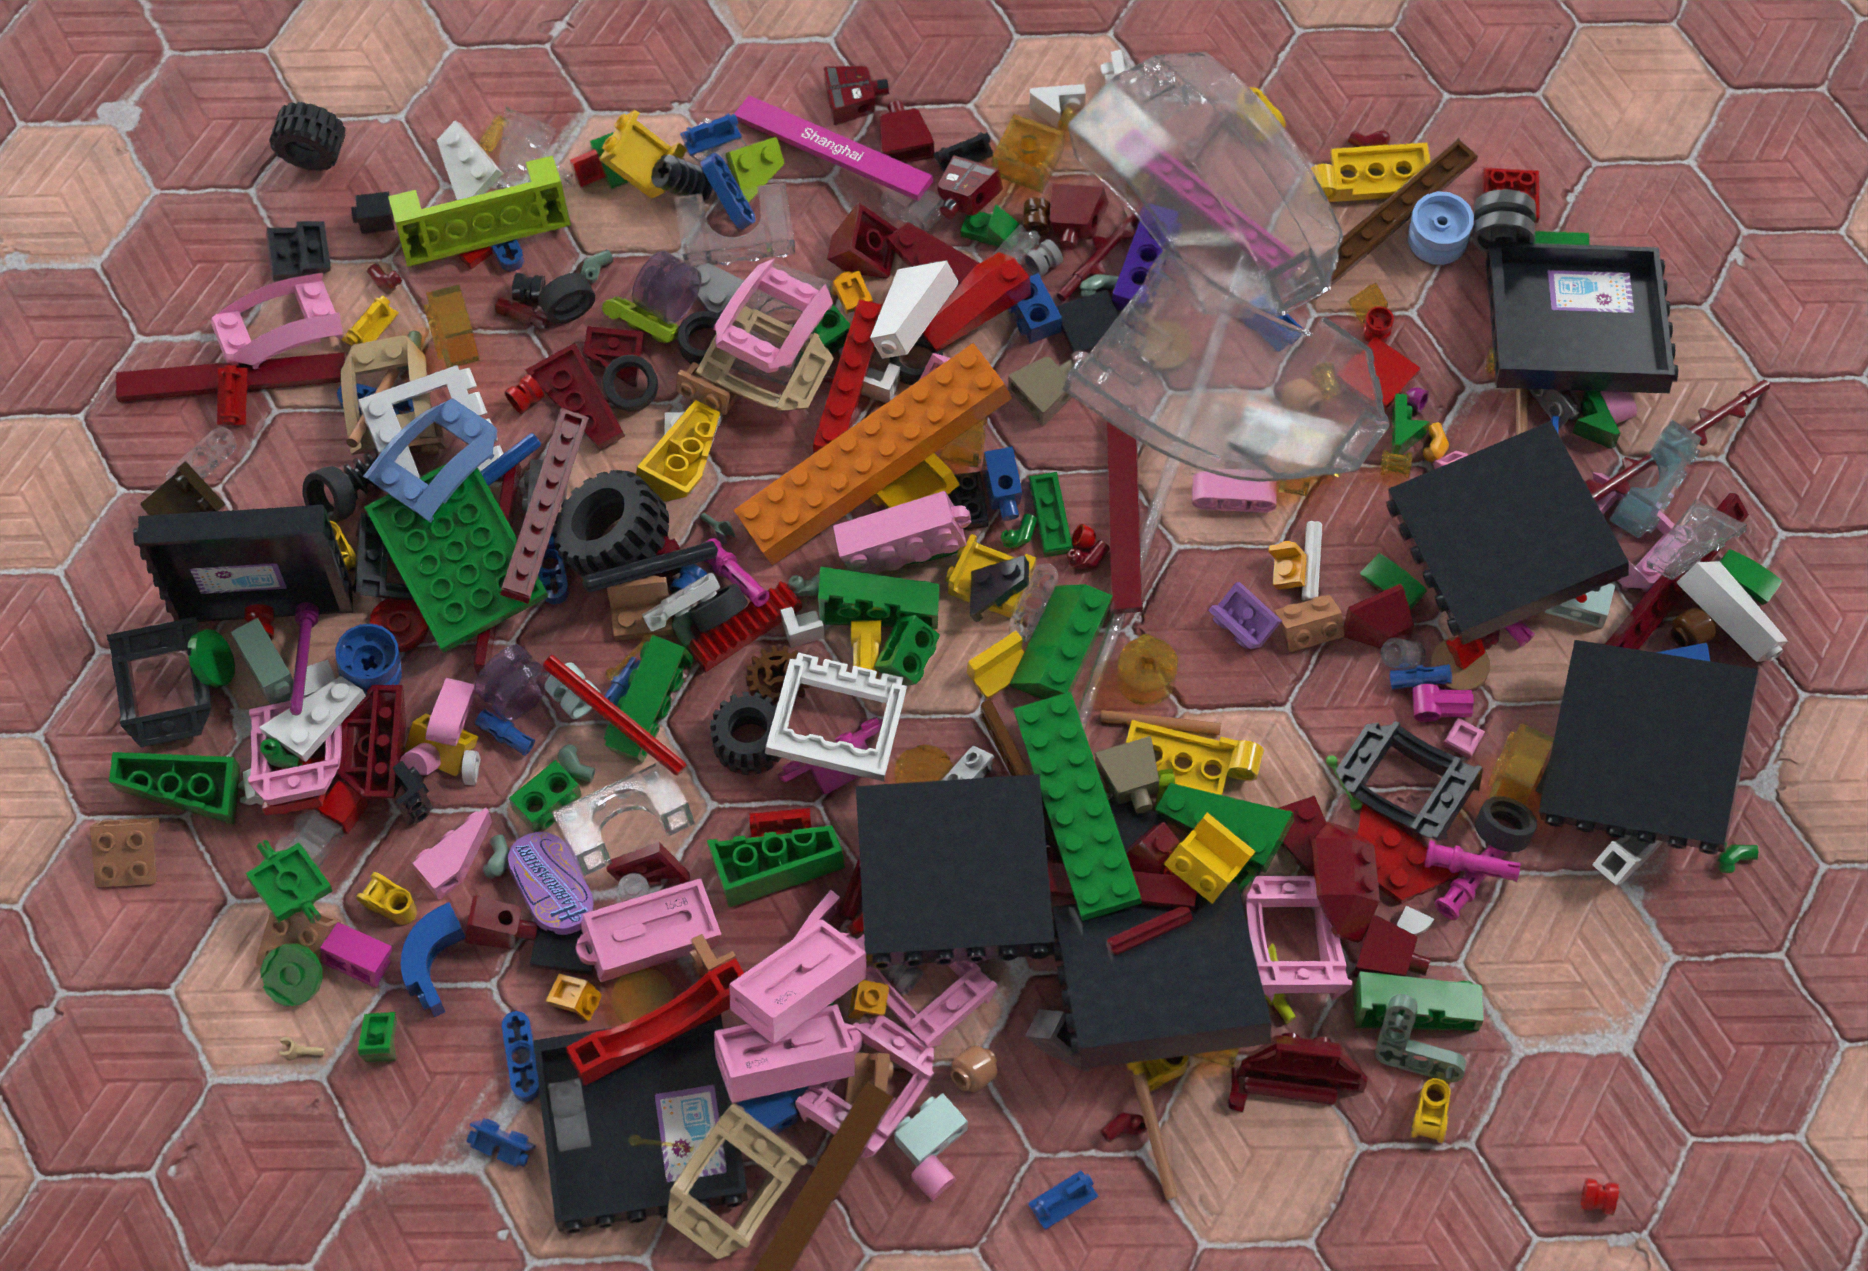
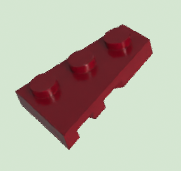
M907 222L887 237L886 243L908 267L947 260L958 280L957 286L976 265L980 264L978 261L910 222Z
M1314 795L1278 808L1291 811L1294 816V822L1281 846L1286 847L1297 860L1296 863L1308 876H1315L1312 839L1322 826L1327 823Z

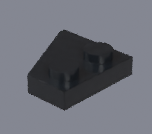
M1025 556L971 571L970 616L975 622L982 620L983 616L981 613L993 604L1000 607L1012 595L1018 594L1029 586V561Z

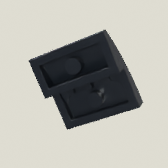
M296 221L295 228H267L266 239L272 281L326 273L331 270L324 221Z

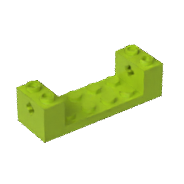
M553 155L525 162L530 182L421 209L416 190L388 196L407 267L571 226L562 182Z

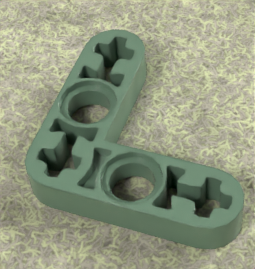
M1405 994L1392 996L1375 1048L1376 1059L1389 1066L1447 1082L1462 1080L1466 1069V1059L1459 1053L1410 1040L1409 1037L1415 1021L1418 1004L1414 998ZM1400 1009L1405 1010L1404 1016L1398 1015ZM1396 1027L1403 1030V1032H1393L1389 1028ZM1413 1056H1422L1427 1058L1428 1060L1420 1061L1415 1059Z

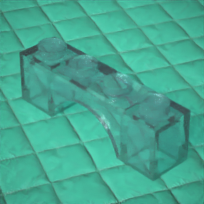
M1671 420L1662 430L1649 452L1659 469L1658 484L1646 489L1631 487L1622 497L1609 520L1639 539L1646 531L1652 533L1661 519L1657 516L1659 510H1665L1674 497L1670 493L1674 486L1678 488L1687 475V472L1684 471L1687 463L1692 465L1701 450L1697 446L1702 438L1674 420Z

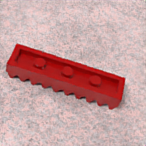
M780 581L775 589L769 588V598L762 606H755L750 601L748 606L735 616L709 630L708 633L702 632L697 640L693 638L688 645L689 652L705 672H708L782 623V609L792 607L794 613L802 610L801 601L785 582Z

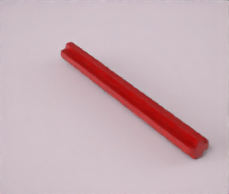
M550 655L545 660L543 668L675 776L682 773L686 763L554 655Z

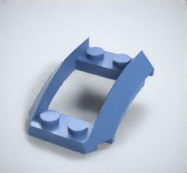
M452 398L426 410L406 425L384 448L363 477L431 523L434 519L432 517L442 503L445 504L460 484L487 459L492 460L495 456L493 454L494 440L496 441L498 429ZM435 422L468 445L455 455L428 485L394 461L416 436Z

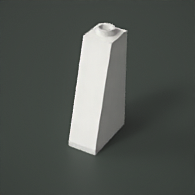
M947 260L897 270L870 337L882 359L907 355L957 286L958 280Z
M1720 561L1697 562L1677 581V584L1756 662L1773 661L1783 652L1781 647L1788 640Z

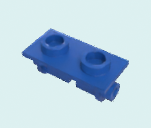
M729 113L725 114L724 117L712 120L708 124L704 123L692 128L687 127V131L680 133L690 156L742 138L737 127L738 120L736 115H730Z
M483 1118L482 1121L472 1122L469 1125L476 1129L475 1132L471 1131L466 1140L467 1143L471 1144V1148L492 1156L496 1146H499L501 1148L496 1159L516 1168L518 1166L525 1167L529 1159V1155L525 1154V1152L536 1147L535 1144L528 1142L529 1137L517 1131L507 1133L499 1129L501 1126L499 1123L490 1119Z
M1082 1170L1028 1202V1205L1044 1230L1099 1196L1092 1187L1094 1183L1088 1174L1084 1175Z

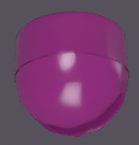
M1416 387L1409 389L1406 393L1410 396L1407 398V405L1412 406V410L1421 412L1427 404L1429 392Z

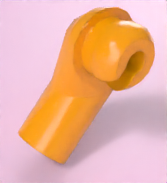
M1439 422L1433 423L1428 427L1432 442L1429 444V447L1423 450V456L1428 462L1442 458L1449 448V442Z

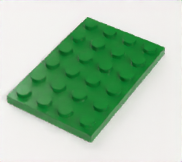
M445 465L419 479L429 485ZM478 467L460 484L447 502L440 505L432 516L434 519L431 523L389 494L365 506L368 515L443 653L549 597L538 576L528 604L500 595L518 539Z

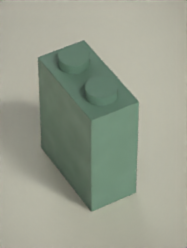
M256 618L231 631L243 660L268 703L272 705L291 701L293 678L259 619Z

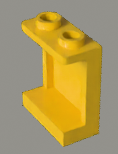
M634 110L626 115L622 114L614 124L616 128L614 134L603 144L602 149L604 152L600 161L652 199L666 191L661 187H655L652 183L651 174L654 164L659 158L668 154L683 159L687 148L681 143L673 146L668 145L637 121L640 113Z
M934 453L870 497V499L876 506L879 507L883 504L888 509L943 491L948 495L960 484L953 472Z
M973 534L970 535L966 542L967 545L958 549L957 558L959 560L956 566H950L945 578V582L948 583V594L970 602L971 571L1015 558L978 544L977 536ZM1025 554L1029 561L1030 584L1036 571V557ZM1028 586L1018 594L1012 595L1000 607L993 604L988 610L1013 619Z
M1206 813L1193 831L1176 847L1164 865L1213 904L1256 851L1209 813Z

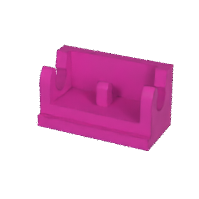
M337 922L320 947L322 964L374 988H377L391 964V960L388 958L392 952V946L340 922Z

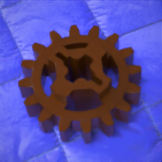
M772 645V652L769 653L765 649H761V658L756 656L751 658L753 666H747L746 668L747 675H749L746 677L747 686H751L749 688L751 696H754L755 692L760 693L763 700L768 696L773 700V705L778 703L790 659L796 660L799 653L798 650L793 651L791 654L788 653V646L786 645L782 648V651H777L775 645ZM759 674H762V678L764 679L763 685H761L758 680ZM800 683L796 696L804 698L805 690L803 688H810V685Z

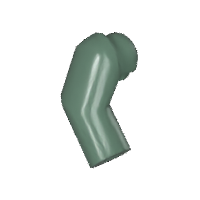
M606 249L584 260L580 274L585 276L589 284L596 282L601 267L613 262L610 251Z
M690 610L681 616H675L672 623L674 632L686 649L693 638L696 639L690 630L693 621L689 615Z
M567 744L558 752V760L571 777L592 782L596 769L580 764L576 754L577 748L572 744Z
M501 834L493 836L489 840L494 854L488 863L483 866V873L489 879L501 876L509 866V849L504 835Z

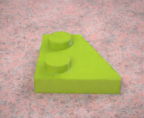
M777 137L725 153L730 172L748 202L754 198L785 164Z

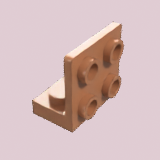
M652 575L644 579L607 588L615 641L645 638L652 635L674 634L672 616L668 618L665 627L655 631L649 629L642 616L643 613L661 604L662 600L669 597L666 577Z
M159 817L101 820L90 826L94 883L96 887L155 884L157 882L154 834L160 829Z
M303 911L278 923L270 912L256 964L262 966L264 958L270 951L284 944H300L308 947L318 957L320 962V947L337 922L341 923V920L320 913L322 915L321 919L318 922L315 919L316 923L311 924Z

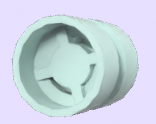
M574 663L565 664L585 680V675ZM549 676L544 686L545 690L555 701L561 702L562 709L572 719L581 718L593 709L554 676ZM585 680V681H586L588 684H590L594 689H596L599 693H601V692L593 685V683H592L591 681Z

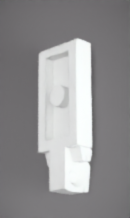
M709 573L661 601V604L643 613L642 616L649 629L655 631L665 627L668 618L674 614L678 617L691 609L690 605L699 600L705 602L714 597L720 585L714 574Z

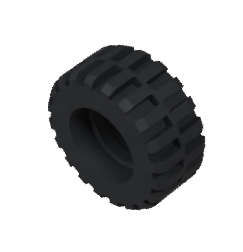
M610 470V473H598L597 477H589L583 481L584 484L579 488L576 487L571 492L570 498L568 500L565 499L562 503V510L558 512L555 520L557 525L553 526L554 546L562 559L582 578L588 574L657 556L658 550H662L665 545L664 537L668 536L669 525L667 524L669 523V512L666 510V505L646 482L633 472ZM620 519L618 524L609 533L602 537V535L608 529V527L612 525L615 521Z

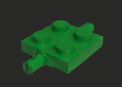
M263 840V845L260 842L257 845V849L265 859L259 866L248 871L246 876L274 918L280 923L295 913L303 911L311 924L316 923L315 919L318 922L322 915L313 904L333 892L328 880L300 842L278 852L274 851L268 840Z

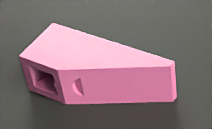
M486 807L480 812L476 811L469 815L462 826L456 830L448 831L442 836L437 845L431 849L423 850L413 862L416 874L438 900L464 881L492 823L489 810Z

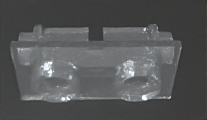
M1020 224L994 254L1000 252L1012 256L1021 264L1024 260V255L1039 244L1040 235L1033 230L1027 232L1023 225Z

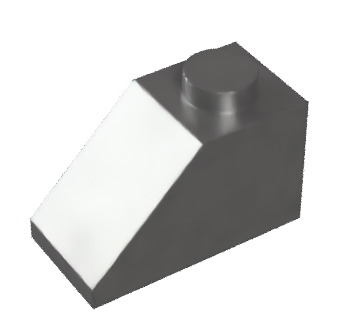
M1038 1009L1025 1036L1043 1052L1082 1071L1089 1072L1090 1068L1081 1069L1079 1057H1073L1070 1038H1075L1074 1032L1068 1033L1066 1014L1061 1011Z

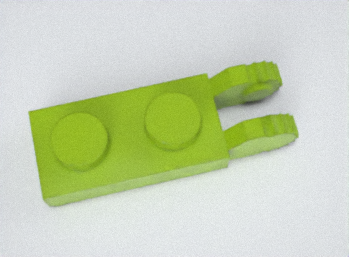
M615 296L602 304L601 308L606 316L613 320L621 318L627 321L628 326L631 328L644 330L652 334V338L656 341L667 343L678 338L679 325L625 298L622 299V297Z

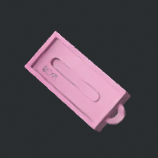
M943 491L834 525L833 529L839 556L849 571L876 574L885 570H898L905 564L914 561L923 562L930 559L931 556L940 553H952L960 547L966 546L963 528L970 525L971 516L965 506H954L947 493Z
M700 878L584 913L581 921L583 935L578 939L576 953L584 964L595 966L600 982H604L690 955L689 952L693 950L691 939L700 934H703L710 948L717 947L721 932ZM586 945L588 946L590 954L586 950Z
M822 919L730 983V1010L775 1044L866 978V952L860 948L859 941L849 936V933H840Z
M836 1004L823 1008L775 1044L749 1024L715 1031V1057L731 1103L855 1076V1054L861 1048L862 1038L856 1026L844 1023Z

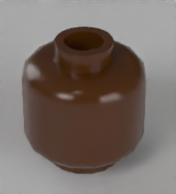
M1692 607L1673 620L1671 637L1680 648L1708 643L1715 638L1716 622L1703 609Z

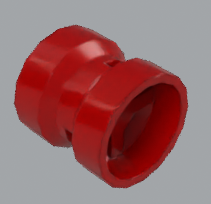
M1376 306L1367 312L1363 326V336L1366 341L1370 342L1375 336L1385 343L1389 340L1394 323V315L1388 308Z
M528 374L520 379V383L516 387L511 386L504 391L511 406L520 414L527 411L531 403L539 402L545 397L540 385Z
M263 604L246 607L244 609V620L249 623L258 618L272 641L274 639V628L271 626V623L274 621V609Z
M1586 1177L1581 1195V1209L1592 1211L1593 1209L1600 1208L1604 1214L1614 1215L1619 1197V1184L1608 1182L1602 1185L1596 1179Z

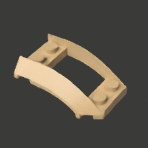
M747 306L743 307L733 323V326L744 329L747 333L752 330L780 344L784 343L793 328ZM811 333L800 350L804 353L783 394L779 395L728 373L736 357L717 348L715 335L695 373L742 397L777 410L808 409L834 358L828 348L826 350L819 338L820 335Z
M401 335L355 344L350 348L341 370L342 399L348 437L360 419L356 376L408 366L410 381L427 376L426 356L408 336ZM429 393L412 398L414 412L396 415L401 429L420 414L432 408ZM434 423L424 429L413 440L437 437ZM368 428L358 446L355 448L350 447L351 455L371 452L376 448Z
M732 1103L701 1142L670 1191L667 1222L716 1259L731 1255L730 1252L743 1247L747 1248L750 1245L751 1238L771 1207L790 1184L792 1177L808 1160L793 1145L790 1146L744 1111L743 1107ZM725 1139L770 1172L738 1218L734 1227H731L688 1194L704 1167Z

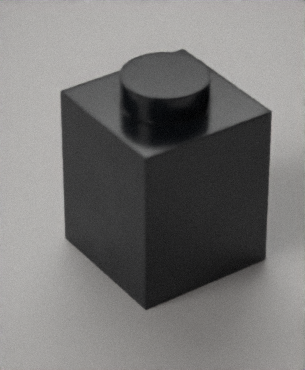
M389 191L355 195L356 206L351 207L353 223L359 224L361 234L395 230L394 216L388 197L390 196Z

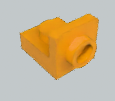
M859 271L852 274L851 272H844L833 281L832 292L834 295H838L846 314L856 310L859 299L873 302Z
M1282 541L1279 544L1270 545L1268 552L1275 559L1273 586L1277 590L1305 586L1307 554L1297 543L1291 541Z
M558 974L546 1002L552 1007L575 1012L583 1020L590 1021L599 1005L602 994L587 980Z
M862 980L855 985L851 992L848 1018L860 1020L865 1013L883 1016L886 1011L889 986Z

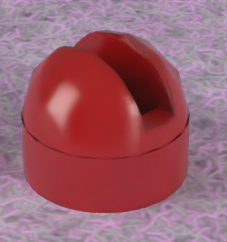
M1079 524L1073 533L1072 545L1081 549L1091 548L1096 542L1095 531L1089 526Z

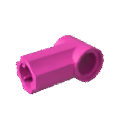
M1421 684L1413 688L1414 719L1417 721L1432 722L1440 719V717L1471 718L1473 715L1474 697L1472 690H1439V687L1433 684Z

